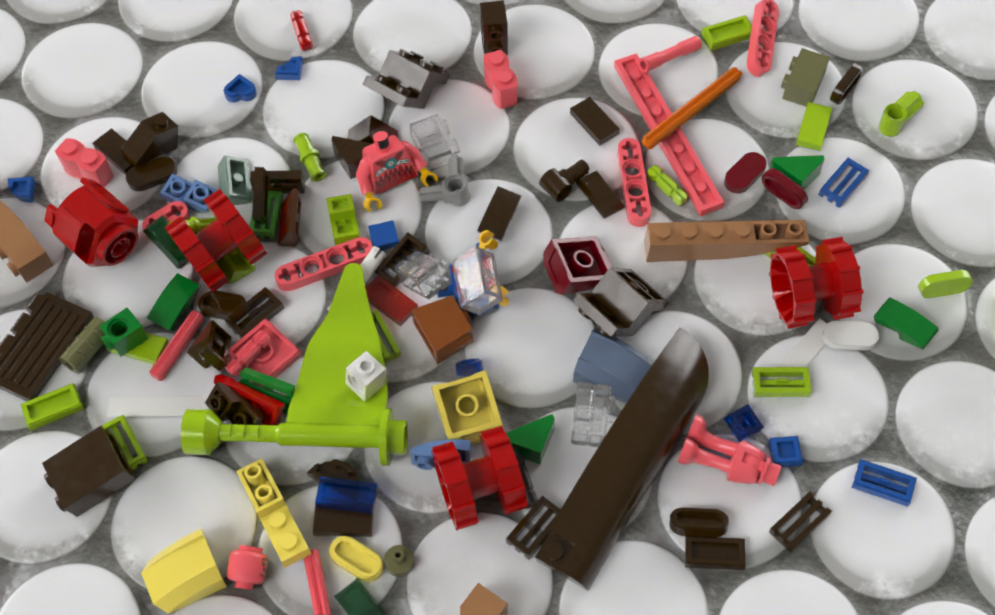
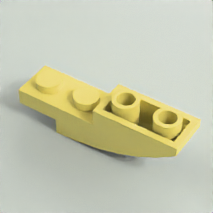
M261 458L237 470L236 472L284 568L311 555L309 547L263 459Z

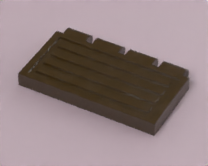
M48 292L44 296L40 294L34 296L26 307V311L30 315L22 313L10 329L15 336L6 334L0 343V389L25 401L39 396L60 366V356L72 344L75 337L83 331L84 326H87L94 318L91 311Z

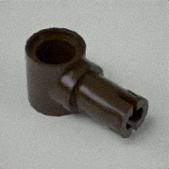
M582 159L568 169L557 171L555 168H552L544 173L539 181V185L554 200L561 202L572 192L574 182L587 175L590 168Z

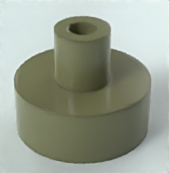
M404 545L391 547L384 557L386 569L392 576L404 577L414 568L413 553Z

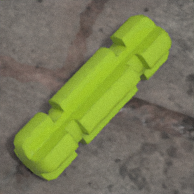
M658 165L649 168L647 177L652 182H657L656 185L668 197H673L672 200L678 206H682L687 202L688 193L682 188L679 189L680 186L666 173L663 174V170Z

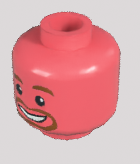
M239 545V549L233 550L230 553L226 576L229 580L235 581V588L252 590L253 584L259 585L264 582L268 557L262 553V548Z

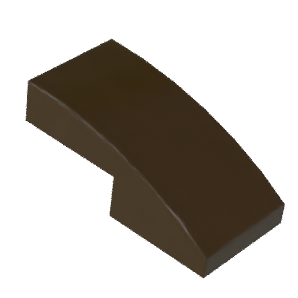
M498 186L477 232L482 233L485 230H489L494 233L493 239L502 242L522 196Z
M221 382L215 384L205 402L222 422L230 420L232 424L262 425L266 418L246 398Z

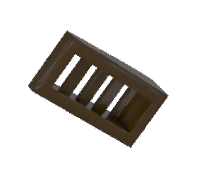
M407 232L374 273L395 289L431 252L426 245ZM410 247L416 250L414 255L408 251ZM403 254L410 258L408 262L401 258ZM395 261L403 266L401 270L393 265ZM388 268L397 274L394 278L385 272Z

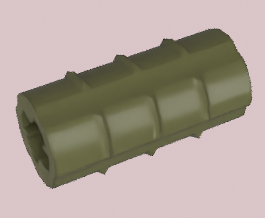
M94 317L87 326H84L83 331L75 337L72 344L67 347L66 351L59 358L65 367L79 374L86 364H89L91 358L98 353L97 351L104 344L101 340L104 334L99 326L105 321Z

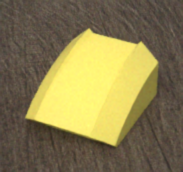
M486 370L466 378L445 384L440 383L431 387L448 440H470L471 445L481 443L479 435H482L481 432L503 426Z
M202 529L185 536L158 553L146 564L141 573L153 604L166 613L175 612L227 587Z

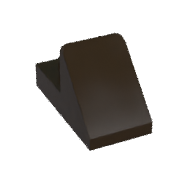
M211 320L189 347L187 353L203 368L206 369L212 365L216 370L220 371L227 366L232 337L214 320Z

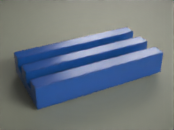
M847 158L823 185L818 195L821 197L827 196V201H835V206L840 208L868 176L869 170L852 159ZM851 166V171L834 191L829 190L846 169ZM858 171L861 172L845 192L839 196L838 194Z
M860 459L851 488L908 507L911 503L917 478ZM863 470L907 484L908 488L893 483L890 480L863 473Z

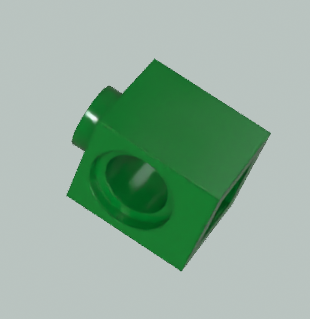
M125 308L99 326L104 334L101 337L104 345L109 351L115 349L120 357L148 339L142 325L128 308Z

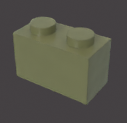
M802 48L798 57L793 56L789 66L791 74H785L781 88L785 89L782 99L807 107L808 102L813 103L826 73L830 57Z

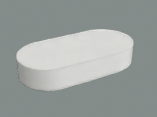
M831 321L826 325L822 338L825 344L833 349L870 350L877 343L879 332L874 325L868 322Z

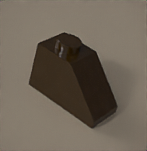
M164 112L142 120L122 146L121 153L135 167L177 148L178 125Z

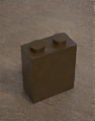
M102 425L42 463L46 471L44 478L57 494V497H55L56 504L63 512L68 511L76 517L136 479L114 434Z

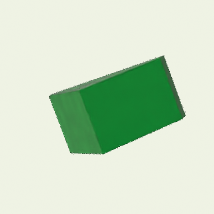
M824 155L772 157L770 168L780 171L805 190L820 175L825 159Z
M551 414L507 432L506 435L510 439L514 453L521 454L523 459L541 464L554 432L555 418Z

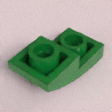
M177 273L155 302L147 319L173 331L185 308H190L201 285Z
M890 297L873 316L875 323L897 332L900 340L922 350L939 331L938 327L927 318Z

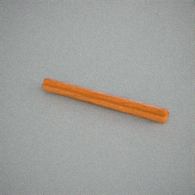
M732 67L643 136L642 145L646 146L647 149H653L741 79L742 72L737 67Z

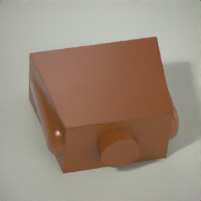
M453 296L411 310L413 324L437 365L473 342V329L470 326L471 319L465 309L461 310Z

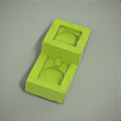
M346 194L326 198L335 246L359 238L360 233L352 195Z

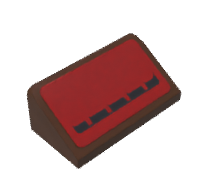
M293 189L282 203L278 246H296L298 244L302 203L297 189Z

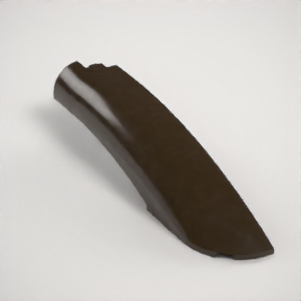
M679 327L635 389L552 523L549 529L550 533L535 556L537 562L589 591L648 488L673 449L677 446L705 396L709 381L707 359L699 343L687 331Z

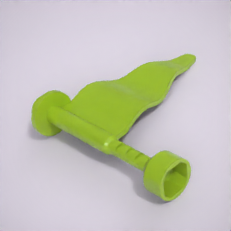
M350 263L343 270L328 314L307 346L298 382L289 405L286 423H280L279 425L223 424L211 409H187L181 424V446L184 454L210 455L222 441L271 442L278 443L280 446L379 448L381 466H390L393 455H406L408 423L407 420H394L392 409L387 408V376L385 385L366 402L345 384L346 367L365 351L385 367L361 265Z

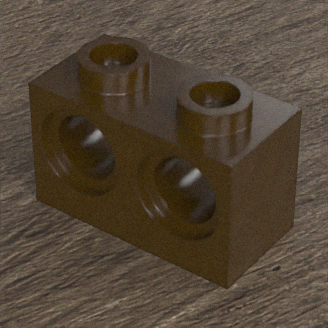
M504 0L480 3L481 38L484 54L502 50L508 55V22Z

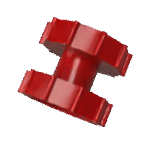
M218 189L204 199L216 220L201 231L194 234L182 216L164 227L212 292H215L229 282L216 262L234 249L238 248L250 265H253L267 255L259 239L221 189Z
M842 236L822 240L821 245L815 246V264L812 266H808L805 254H802L796 245L776 248V253L770 254L769 276L773 293L772 298L775 301L779 318L787 324L788 329L807 326L808 322L815 321V303L821 299L825 311H828L833 316V320L854 317V313L861 312L860 306L864 291L859 271L860 266H858L852 251V245H848L843 241Z
M503 426L481 432L482 435H479L484 457L463 464L453 441L432 447L431 453L435 470L456 531L476 525L479 522L475 499L496 493L497 500L505 515L528 507L526 488L523 483L519 463Z

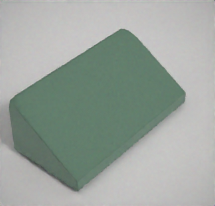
M224 155L218 164L219 189L222 190L233 205L251 203L248 160Z

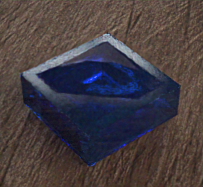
M749 404L728 414L724 418L739 442L760 432L764 428Z

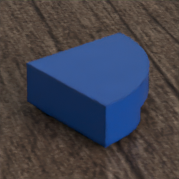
M302 56L292 57L290 61L282 66L280 65L275 72L276 80H300L303 66Z
M34 177L8 178V186L17 199L34 203L36 184Z

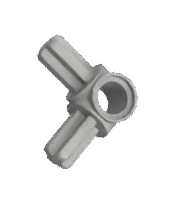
M453 155L452 158L448 159L449 175L442 181V185L420 188L419 196L421 202L444 200L445 203H451L459 207L469 202L471 194L468 188V177L464 175L462 157Z

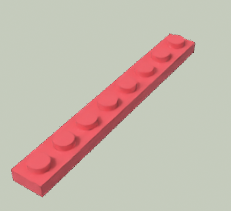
M637 53L615 60V70L651 131L672 115L669 107L649 73H644L640 70L638 65L640 58ZM679 127L659 143L661 150L684 190L688 193L699 216L722 209L724 207L722 197L682 129Z

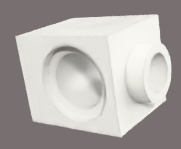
M367 351L346 367L345 384L365 402L385 385L386 368Z

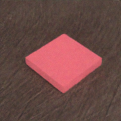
M265 318L230 347L228 359H235V354L249 340L253 341V336L262 330L269 335L271 342L264 349H260L261 353L247 368L277 378L302 356V352ZM252 381L253 383H255V384H257V385H260V386H262V387L264 386V385H261V384H259V383H256V382Z

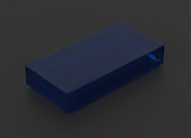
M320 476L315 506L373 514L378 484Z

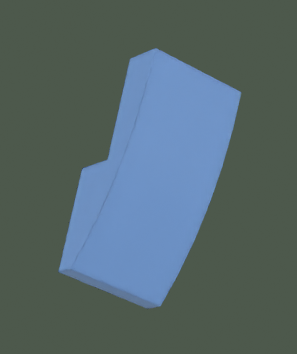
M171 174L160 192V198L168 202L181 201L186 204L188 209L207 212L209 208L204 199L216 192L217 189L196 179L191 183L177 175Z
M449 439L415 446L410 451L412 465H416V467L423 470L435 468L431 453L432 447L451 441L454 442L461 461L469 462L472 453L471 441Z

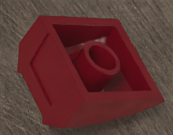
M597 236L551 239L543 252V267H545L552 282L554 293L560 295L594 289L608 269L613 268Z

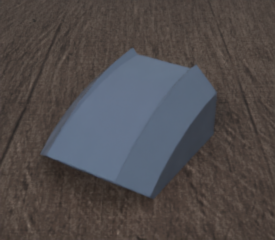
M594 328L578 358L574 369L573 382L627 403L650 369L651 364L644 354L617 337H607L597 328Z

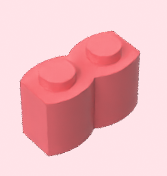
M502 50L484 54V79L488 88L492 90V98L495 105L500 109L517 105L518 81L515 73L509 68L507 55Z
M66 138L55 150L64 171L71 177L78 179L84 177L95 180L103 188L114 177L106 157L98 150L85 148L78 140Z

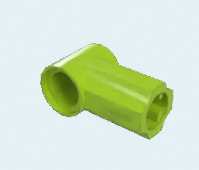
M907 91L895 103L887 105L879 123L880 132L889 137L897 136L901 132L902 127L923 108L924 101L921 95L916 91Z

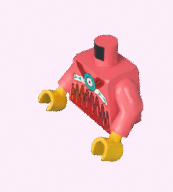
M385 131L375 133L373 135L374 143L364 147L362 150L363 159L360 160L356 171V178L361 193L366 197L363 207L369 212H372L370 203L373 200L377 209L380 210L382 208L381 200L375 198L373 193L377 195L418 176V171L421 173L420 180L425 186L429 187L426 183L428 175H432L435 182H438L437 175L427 170V163L416 147L407 141H399L395 135L388 136V133Z

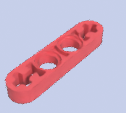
M762 0L754 8L747 68L755 77H761L770 71L779 14L778 6L774 0Z
M625 138L618 144L617 156L626 214L631 225L642 227L648 224L651 216V205L642 151L637 140ZM627 148H629L632 152L631 159H628V151L626 150ZM633 167L639 170V173L637 175H629L625 170ZM638 188L642 191V195L632 196L629 190ZM636 205H640V213L643 214V216H638V214L635 213Z
M359 237L284 264L275 271L276 284L282 291H293L341 273L345 266L350 263H358L360 265L371 251L372 243L367 238ZM362 247V249L365 250V253L361 254L360 251H358V248ZM348 251H350V255L352 256V258L350 259L348 258ZM335 255L344 257V260L339 264H332L330 262V259ZM311 264L319 266V270L315 273H307L305 271L306 267ZM297 270L301 271L302 277H299ZM289 275L291 280L286 281L284 279V276Z

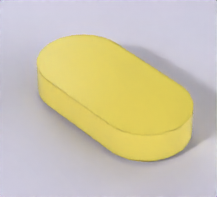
M340 536L331 543L329 553L332 561L337 566L363 582H374L381 577L384 565L378 553L349 536Z

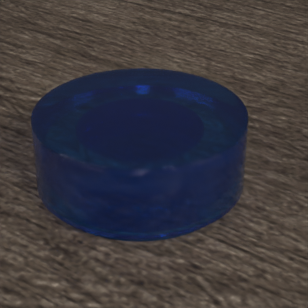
M479 358L465 359L455 364L457 376H470L484 371L482 360Z

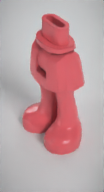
M697 414L677 461L684 465L696 463L719 469L727 473V481L759 485L764 482L775 486L782 467L771 462V457L767 456L766 458V454L744 440L737 443L709 433L706 430V420ZM698 445L729 455L731 460L709 453L699 448Z

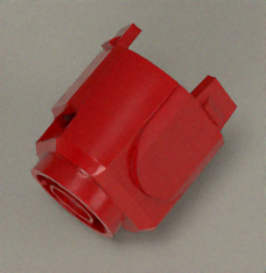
M82 177L80 182L84 186L68 195L58 208L52 204L47 205L44 221L52 228L53 235L86 265L90 267L117 265L124 261L137 245L139 238L138 219L129 212V209L107 189L103 188L101 184L95 180Z

